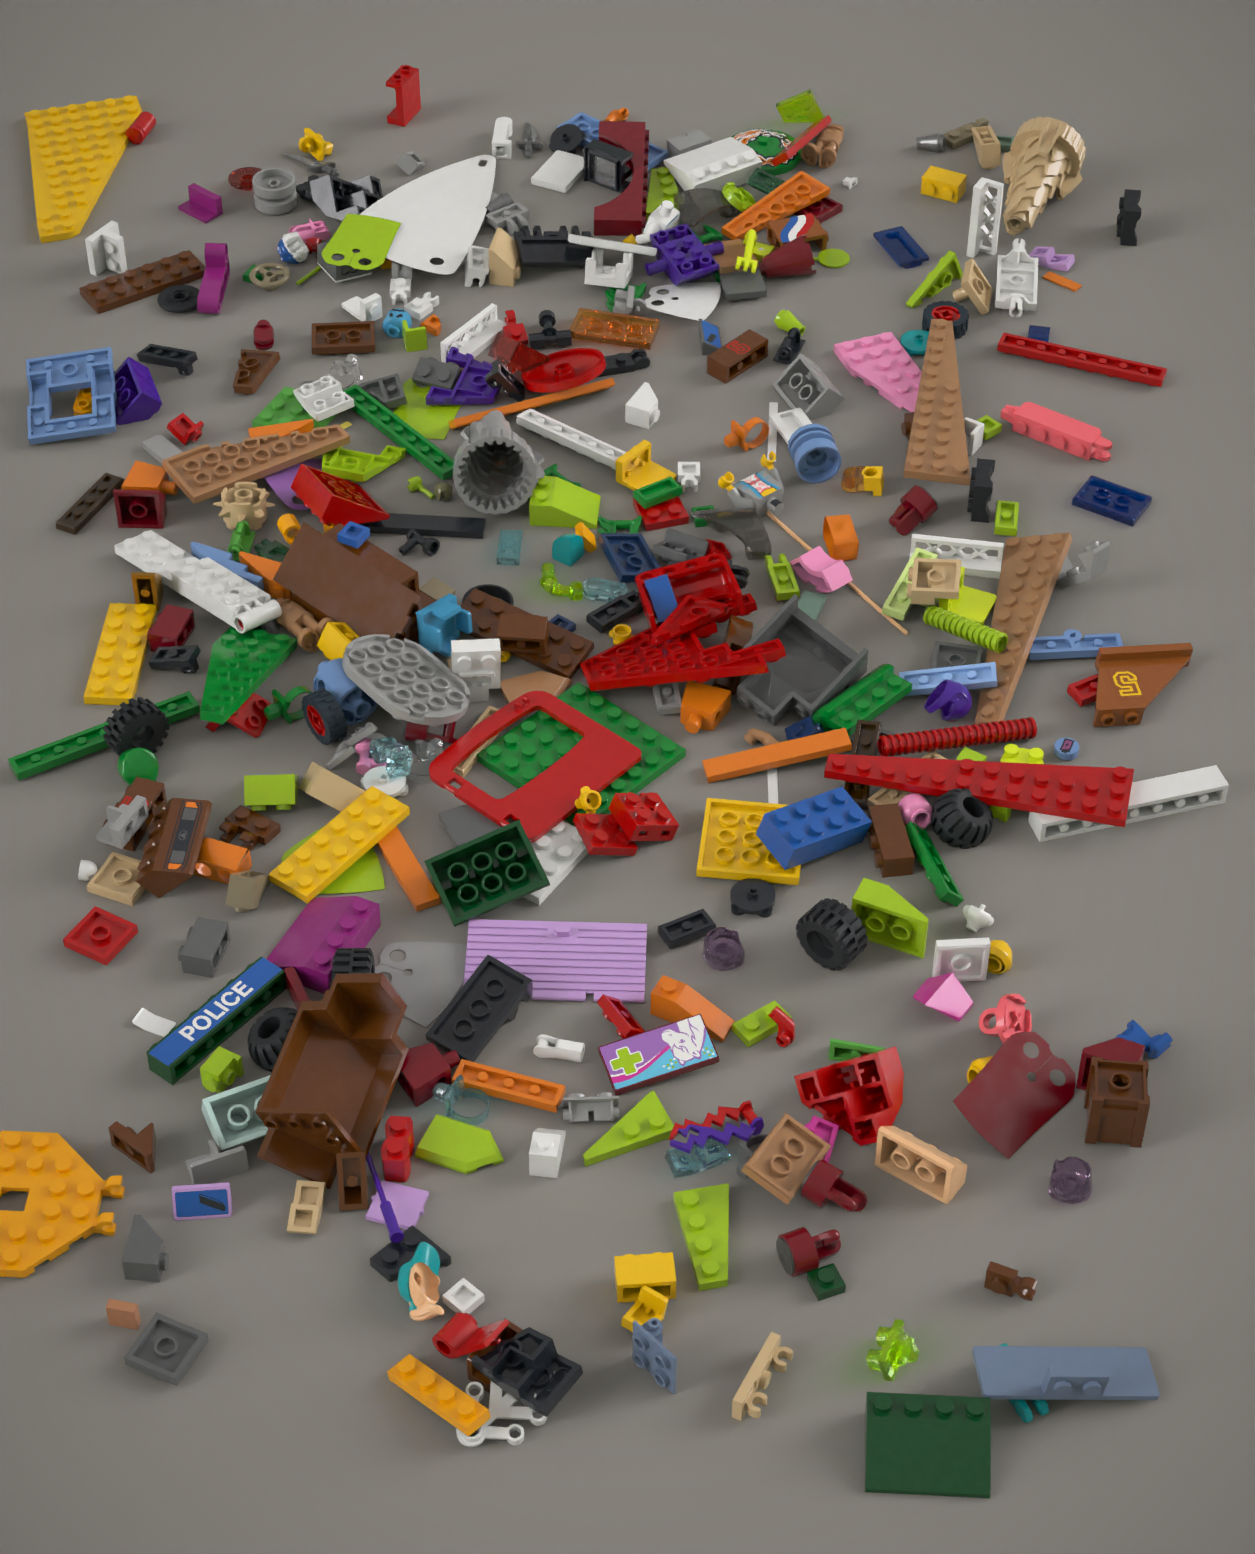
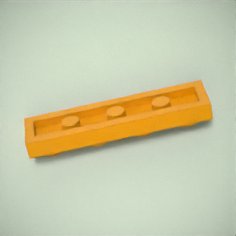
M408 1354L387 1371L391 1382L468 1437L491 1418L489 1409L411 1354Z

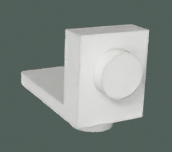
M377 293L364 299L355 296L342 303V308L360 321H375L383 317L381 296Z

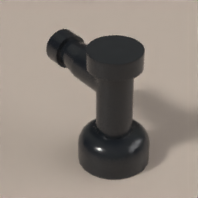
M411 529L407 534L408 541L399 547L398 550L402 555H405L419 544L426 555L433 556L438 552L440 542L433 537L426 539L420 535L419 531Z

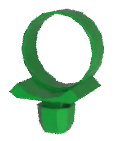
M297 686L283 697L278 690L273 689L272 697L274 703L265 707V717L268 720H273L282 716L289 724L293 720L304 718L302 709L294 713H287V709L298 695L303 693L310 694L312 692L305 686Z

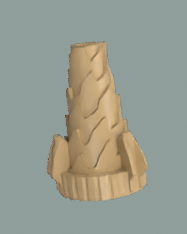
M1051 117L1029 119L1019 127L1011 144V151L1003 155L1004 182L1010 183L1007 199L1004 204L1006 209L1003 217L1006 231L1010 235L1015 236L1018 233H1022L1025 229L1032 228L1038 214H1042L1048 199H1052L1054 193L1056 198L1062 201L1083 179L1079 172L1086 155L1084 141L1072 126Z

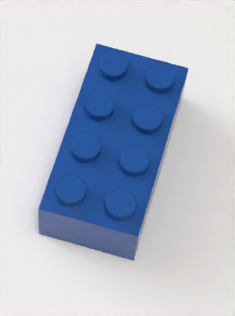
M839 787L765 813L756 835L781 866L787 870L863 842L872 821L843 787Z

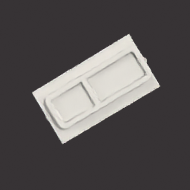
M801 408L769 415V420L787 444L791 435L798 428L812 424Z

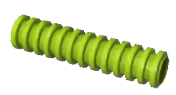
M936 605L928 606L924 612L923 621L927 625L988 648L996 653H1001L1006 648L1008 636L1003 632L954 614Z

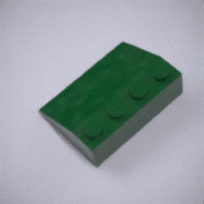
M520 820L424 861L430 879L454 927L550 885Z
M867 1392L865 1404V1492L990 1499V1398Z

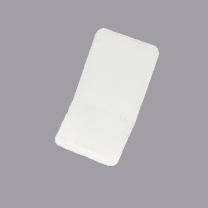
M141 1008L132 1020L133 1024L143 1030L165 1037L176 1025V1022L154 1015L144 1008Z

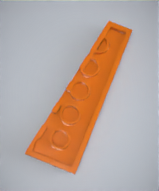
M801 170L722 227V234L732 240H742L750 229L758 232L767 227V222L783 219L815 202L821 201L830 195L831 188Z

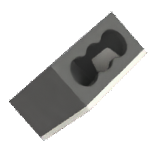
M328 242L317 244V264L335 283L372 274V269L359 270L348 265L336 266L326 263L322 257V251ZM358 249L352 250L354 253L360 252ZM334 254L331 258L339 261L344 259V255ZM366 258L358 261L361 265L371 264V260Z

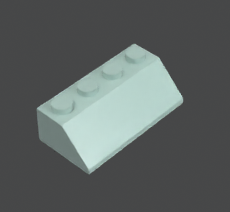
M270 1075L202 1099L201 1110L213 1139L222 1152L266 1135L268 1128L255 1111Z

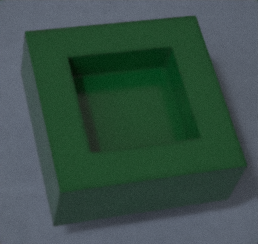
M834 1263L807 1272L806 1279L818 1301L845 1292L846 1285Z

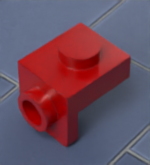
M182 413L170 421L166 428L185 446L189 442H195L201 437L204 423L200 421L195 424Z

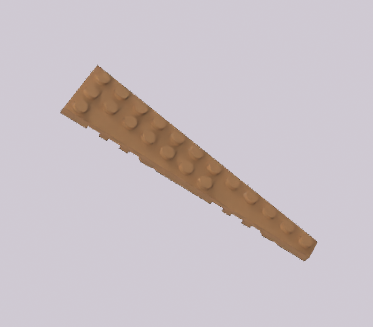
M931 319L903 477L970 486L971 477L953 322L945 319Z
M1070 532L1006 539L991 628L1007 634L1008 642L1006 648L1001 653L987 649L985 663H996L997 687L981 688L975 724L977 725L979 723L999 722L1005 718L1073 540Z

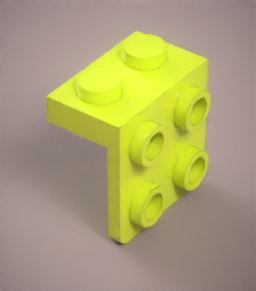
M961 566L959 599L937 598L939 600V607L977 623L984 624L995 605L997 596L964 586L965 567Z

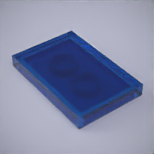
M1093 475L1089 477L1072 498V505L1132 527L1152 503V497Z

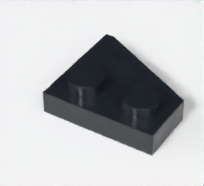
M413 1225L403 1232L404 1238L398 1243L390 1242L370 1258V1266L389 1282L398 1280L400 1267L413 1258L420 1242H427L435 1248L440 1258V1264L443 1267L451 1264V1256Z

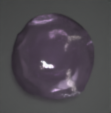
M717 927L706 934L702 955L709 967L719 971H726L737 968L744 963L745 950L737 930Z
M1066 1157L1064 1160L1056 1159L1049 1181V1196L1054 1200L1069 1204L1082 1203L1088 1200L1093 1191L1092 1169L1089 1163L1078 1157Z

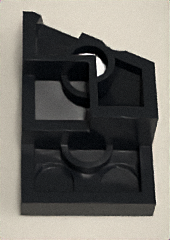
M530 1327L517 1333L513 1338L500 1342L496 1345L497 1349L479 1357L477 1354L471 1358L472 1365L493 1383L545 1417L550 1414L584 1373L581 1365L557 1353L552 1338Z

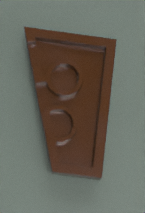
M241 349V359L238 361L239 369L235 374L233 383L234 392L245 395L254 394L279 362V352Z

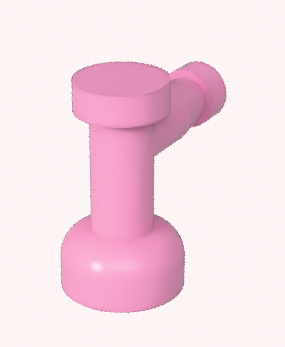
M364 738L355 744L356 753L359 755V762L356 764L357 773L365 775L371 768L389 766V760L383 761L369 758L375 749V744L371 739Z

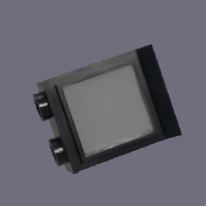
M597 139L592 140L584 147V181H590L617 191L620 194L624 192L630 184L626 179L632 174V169L625 167V163L633 157V153Z

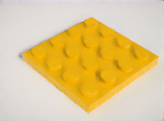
M707 798L696 876L731 880L757 878L768 883L799 885L801 865L785 870L756 835L765 813L788 805Z

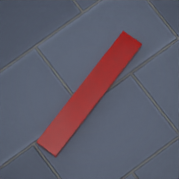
M827 115L809 126L771 160L772 164L777 166L795 155L831 123L832 119L830 116Z

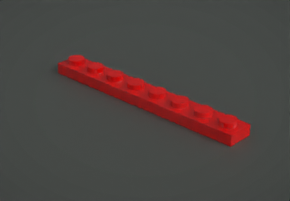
M1004 332L997 346V351L1006 354L1019 355L1028 359H1037L1047 363H1055L1068 368H1077L1087 372L1104 374L1109 377L1127 379L1131 382H1140L1150 386L1162 387L1167 374V368Z

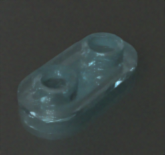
M588 578L582 584L583 595L591 600L608 603L628 593V588L625 584L602 578Z

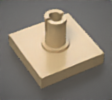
M972 258L965 262L961 280L962 287L953 290V297L956 302L969 297L980 314L984 315L989 312L993 288Z

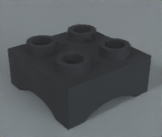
M1125 189L1124 197H1120V213L1117 215V237H1120V245H1137L1135 228L1138 220L1141 218V207L1138 205L1141 190Z
M977 458V466L972 467L969 498L973 499H968L967 512H972V522L989 523L990 511L988 502L991 500L993 482L990 478L994 472L995 460Z

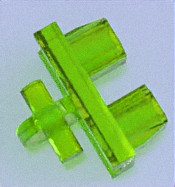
M895 1319L892 1327L879 1326L876 1333V1342L879 1347L883 1348L882 1350L869 1349L866 1356L869 1369L882 1371L886 1381H894L900 1365L905 1366L907 1362H915L920 1355V1350L914 1345L916 1340L905 1333L903 1329L904 1320Z

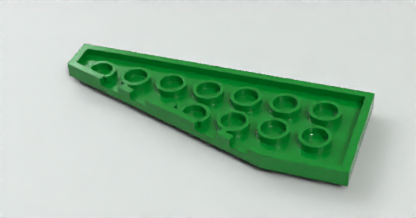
M231 626L212 646L200 709V720L224 724L297 648V639L290 638L285 634H270L265 630H249L241 634Z

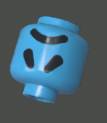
M400 308L390 310L383 321L382 328L384 333L389 337L403 338L402 320L407 321L409 329L412 325L409 313Z

